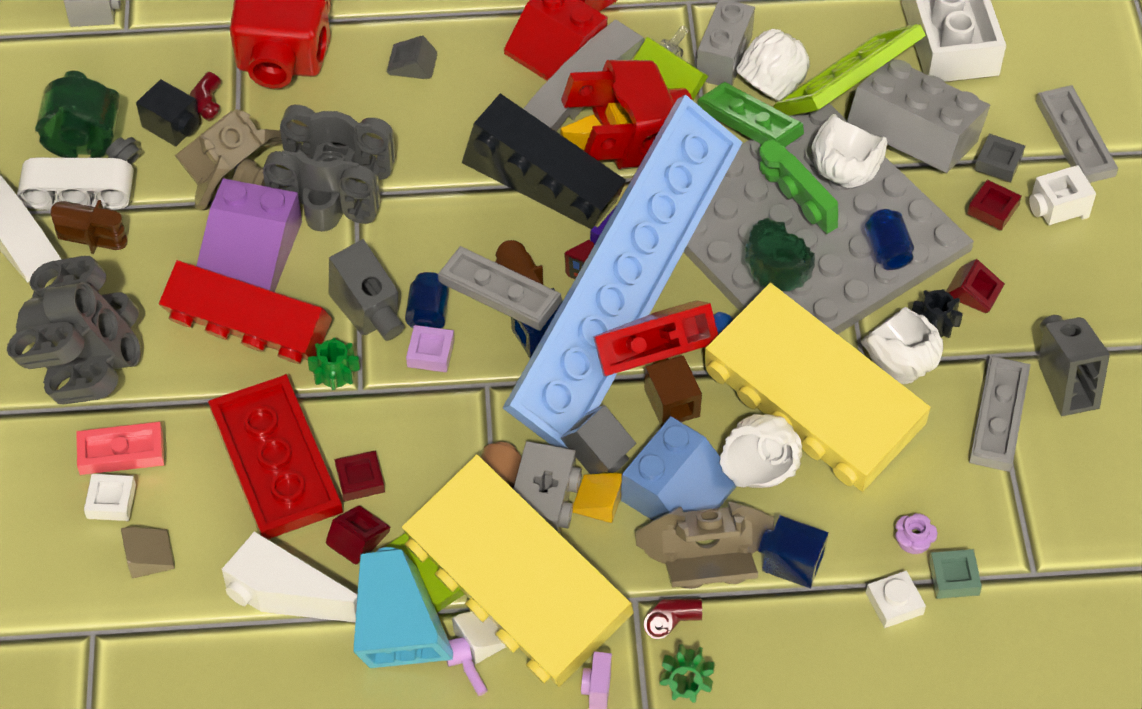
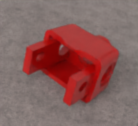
M234 0L230 36L237 68L248 72L250 78L255 83L272 89L287 86L291 82L293 75L309 77L318 75L321 71L331 38L328 19L331 7L330 0Z
M607 60L602 71L570 73L561 101L564 108L592 106L595 117L601 125L592 127L584 151L597 160L614 159L618 169H626L640 166L676 100L684 95H687L691 100L692 97L685 88H667L661 72L654 61ZM608 103H620L629 114L632 123L610 125L605 114Z

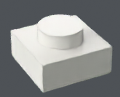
M91 474L84 507L86 518L129 521L136 488L134 476Z
M907 570L867 584L866 595L884 628L924 614L926 605Z

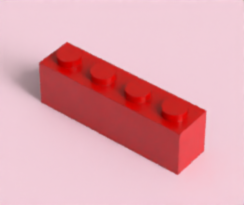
M179 260L175 262L159 301V305L170 314L168 319L179 325L191 328L194 322L206 326L204 331L215 337L227 340L230 334L242 338L241 344L253 350L263 352L265 346L278 350V357L295 364H300L302 359L308 360V357L316 356L315 344L323 343L332 321V317L321 307Z

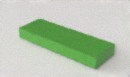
M723 82L697 99L698 105L713 118L760 144L768 141V139H773L774 141L777 140L781 146L786 147L804 135L802 122L726 82Z

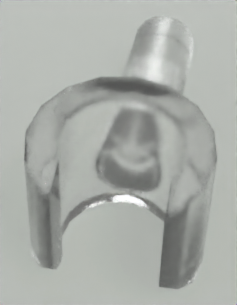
M681 26L673 38L670 40L663 39L660 44L682 58L683 49L678 47V45L688 33V28Z

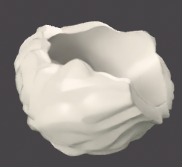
M771 29L764 31L753 40L745 50L741 62L736 67V71L746 82L751 83L753 87L778 102L791 94L799 84L804 82L810 62L806 49L800 40L792 38L790 34H785L781 30Z
M832 114L822 124L811 147L813 162L819 175H823L826 179L846 188L858 187L871 181L879 171L880 165L884 161L888 141L884 136L879 137L871 134L866 130L860 129L858 126L841 120L836 114Z
M907 307L902 308L894 316L888 318L861 340L862 346L867 349L872 361L901 384L912 383L919 377L925 376L926 372L934 370L939 364L943 352V339L940 337L938 329L924 315H918Z
M754 414L737 423V428L732 429L730 436L726 438V444L722 446L723 452L720 455V466L723 473L737 487L767 488L776 486L787 478L796 475L795 471L800 468L802 444L799 435L784 417L770 414Z

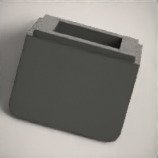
M424 35L393 45L386 72L393 76L430 79L433 75L437 51Z

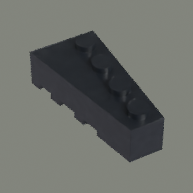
M501 93L474 122L462 160V164L590 229L597 226L617 202L626 183V179Z

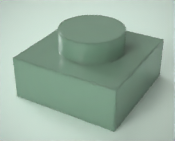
M974 549L931 552L929 564L937 599L980 595L982 585Z

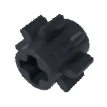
M945 289L931 292L923 291L922 301H914L912 307L913 312L918 315H924L938 329L940 337L950 338L952 328L960 327L963 313L958 311L960 299H954Z

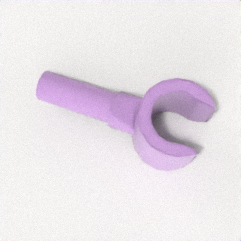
M464 638L449 640L453 650V660H446L448 667L462 664L464 672L477 695L485 694L488 690L475 669L468 642Z

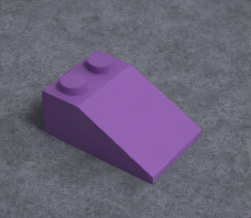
M223 178L210 207L196 266L275 292L302 223L298 193Z

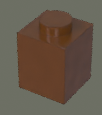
M684 355L673 359L659 360L645 367L644 390L661 427L670 416L680 422L700 417L702 393Z

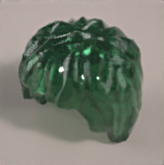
M769 218L759 220L753 226L745 247V262L749 265V271L756 282L764 288L771 282L782 292H790L804 287L805 282L812 277L815 266V253L811 252L810 248L806 246L804 239L798 238L795 234H789L784 222H775Z

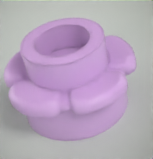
M915 513L910 517L905 515L897 521L895 526L897 529L895 537L899 546L911 554L925 552L930 547L931 542H935L937 538L936 527L931 525L930 519L922 514ZM917 529L920 533H913L912 530Z

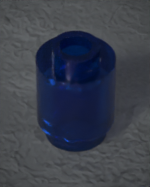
M881 209L873 213L866 222L864 229L876 261L882 264L886 270H897L907 266L914 258L912 253L914 245L902 214L890 209Z
M420 273L410 284L405 321L412 328H414V325L441 329L445 325L449 288L439 281L437 273Z

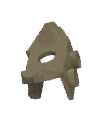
M235 109L178 152L175 157L198 185L194 207L201 210L205 209L210 202L216 185L222 177L258 147L282 144L280 130H257L249 118L250 114Z
M728 502V507L688 512H683L682 507H679L639 528L636 531V546L643 549L650 558L666 564L672 587L694 589L709 583L725 582L728 584H738L746 579L758 578V571L752 554L764 545L768 536L774 531V517L757 509L733 502ZM717 539L710 545H701L696 542Z

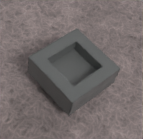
M989 134L977 159L975 170L1012 182L1023 157L1025 145Z

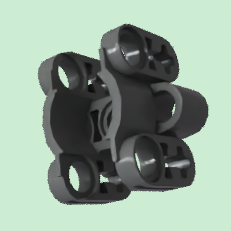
M303 105L289 106L285 110L280 125L283 150L270 153L263 167L265 186L297 192L299 205L303 204L306 223L311 229L316 231L333 229L337 226L343 214L348 219L357 223L367 224L374 221L381 202L379 180L390 176L396 158L392 127L387 122L378 118L368 117L358 123L351 116L338 111L315 113L312 109ZM292 120L301 121L304 124H306V126L298 125L294 123ZM366 133L376 134L382 139L372 138ZM277 165L284 166V167L288 168L289 170L280 168V167H278ZM356 179H360L365 183L357 182Z
M91 256L50 261L34 271L30 278V287L34 291L32 298L24 302L16 323V333L7 344L8 355L21 367L26 369L47 368L43 381L44 389L58 404L64 405L105 398L116 388L119 376L115 369L134 367L140 360V344L138 338L131 330L132 325L139 316L138 307L123 292L104 295L98 292L106 280V273ZM57 276L52 284L45 287L49 280ZM35 342V344L29 351L22 354L23 350L29 344ZM70 377L69 381L62 388L56 390L62 381Z

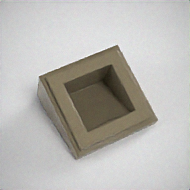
M136 527L121 528L126 560L132 579L175 569L167 530Z

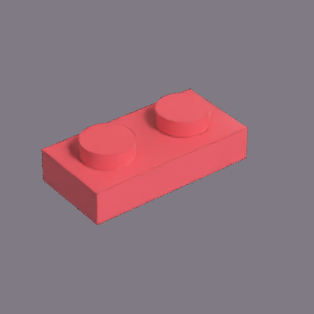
M161 422L76 431L77 468L80 475L164 466Z

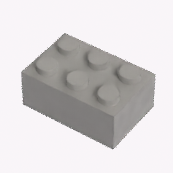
M892 59L873 72L857 87L847 122L871 134L886 137L888 145L948 173L978 142L990 104L979 100L973 93L960 91L946 84L939 77L926 75L912 68L905 61Z

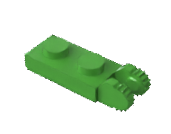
M768 139V141H764L761 147H759V152L762 159L760 171H762V174H765L766 179L770 182H778L783 194L788 199L793 198L801 206L803 214L811 224L817 223L826 234L838 228V201L777 140Z

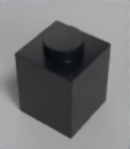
M162 79L136 102L141 127L175 147L187 136L192 135L200 124L196 99Z

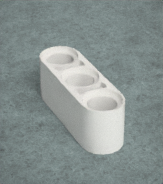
M30 158L22 165L17 196L25 207L37 210H51V207L59 201L95 207L98 200H101L103 209L119 210L127 207L129 204L134 169L127 161L117 158Z

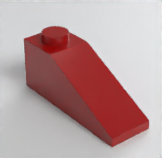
M695 300L655 312L597 334L593 338L603 376H608L707 347L718 336L711 303Z

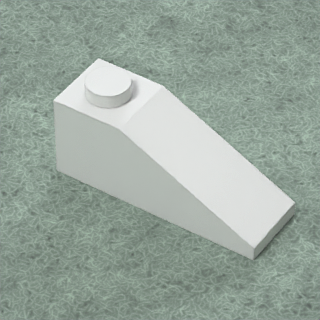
M253 532L222 568L226 593L239 605L246 606L249 604L260 612L356 622V593L256 532Z

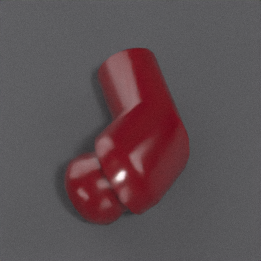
M663 599L659 601L644 620L646 633L652 638L661 639L666 637L680 621H702V599Z

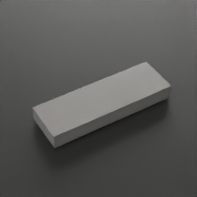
M1073 85L1038 93L1036 103L1070 167L1078 165L1089 183L1116 177L1118 167Z
M461 246L438 273L440 283L539 331L562 302L561 293Z
M990 356L969 463L1008 472L1011 471L1031 364Z

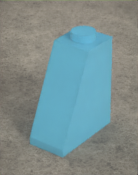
M383 547L378 549L377 552L360 555L353 652L369 668L453 660L452 647L420 572L402 549Z

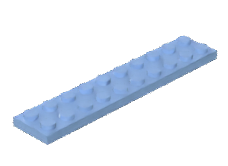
M687 95L676 100L503 406L505 411L552 446L568 449L560 438L587 412L600 406L617 375L615 373L603 376L593 336L650 314L743 143Z

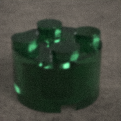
M66 72L64 77L53 80L43 91L35 131H38L40 135L39 142L46 150L62 158H77L78 154L90 155L89 158L103 157L106 155L108 147L113 143L119 113V93L97 81L88 79L82 72Z

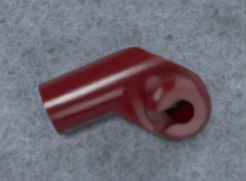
M206 72L190 93V96L196 99L198 114L202 115L207 121L212 120L220 110L219 104L212 100V95L220 86L221 80L212 72Z

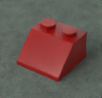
M530 0L527 2L504 47V54L548 81L581 47L607 27L608 17L581 0Z

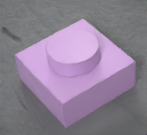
M414 325L406 356L407 367L447 372L455 340L454 330Z
M594 652L592 668H583L581 695H589V709H607L612 653Z

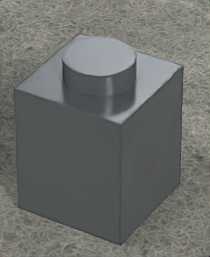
M605 405L587 412L560 438L568 449L576 450V458L589 474H600L605 471L615 473L627 463L629 458L626 453L636 444Z

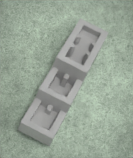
M615 19L569 58L538 90L523 109L557 131L567 117L574 120L584 108H564L561 98L570 73L602 71L607 60H630L645 41L644 37Z

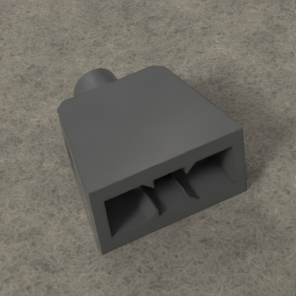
M362 239L329 257L328 294L360 334L368 335L377 330L385 341L397 337L404 329L403 323L397 317L399 293L365 240Z
M1059 315L1048 316L1040 324L1043 336L1039 355V367L1061 417L1100 409L1110 353L1084 318L1077 317L1063 320Z

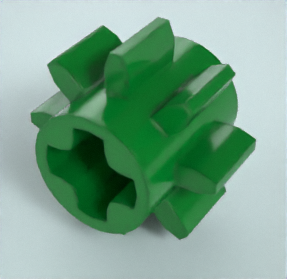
M336 338L327 340L322 344L316 343V356L308 357L309 371L314 374L315 384L323 383L331 387L332 390H336V388L342 387L345 384L351 385L353 383L352 372L360 370L359 357L354 355L353 344L348 343L345 345L343 342L336 340Z
M679 644L678 652L674 658L670 655H664L661 666L667 671L661 674L659 683L662 686H670L673 692V700L682 697L689 698L692 703H696L697 694L701 689L705 692H711L713 681L708 676L714 673L715 662H705L702 656V647L697 648L695 651L685 649L683 644ZM688 670H689V671H692V672H690V673L687 675V677H686V676H683L684 674L687 673Z

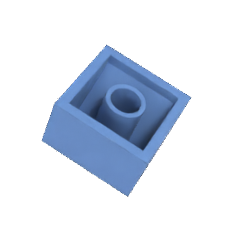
M670 416L622 473L621 501L654 521L679 507H682L683 512L720 508L737 486L723 473L720 466L721 458L707 438Z

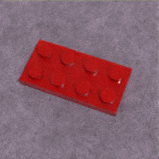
M287 374L208 401L211 414L261 536L268 540L343 513L342 503Z

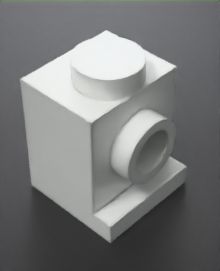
M1077 165L1036 177L1033 192L1029 198L1030 208L1036 217L1043 216L1048 225L1079 216L1083 220L1090 216L1096 192Z

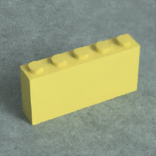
M771 282L705 349V367L708 374L720 384L727 383L737 392L739 399L749 408H758L764 414L784 417L799 435L802 449L807 455L815 460H823L833 468V473L842 483L847 486L854 485L861 492L875 480L927 423L931 408L928 404Z
M478 455L471 459L402 526L409 538L405 546L422 563L429 558L439 568L434 573L435 576L452 593L459 588L469 598L464 603L465 606L482 623L489 617L500 628L495 633L496 637L512 653L520 648L531 659L526 664L527 668L544 684L551 679L560 687L634 613L631 602Z

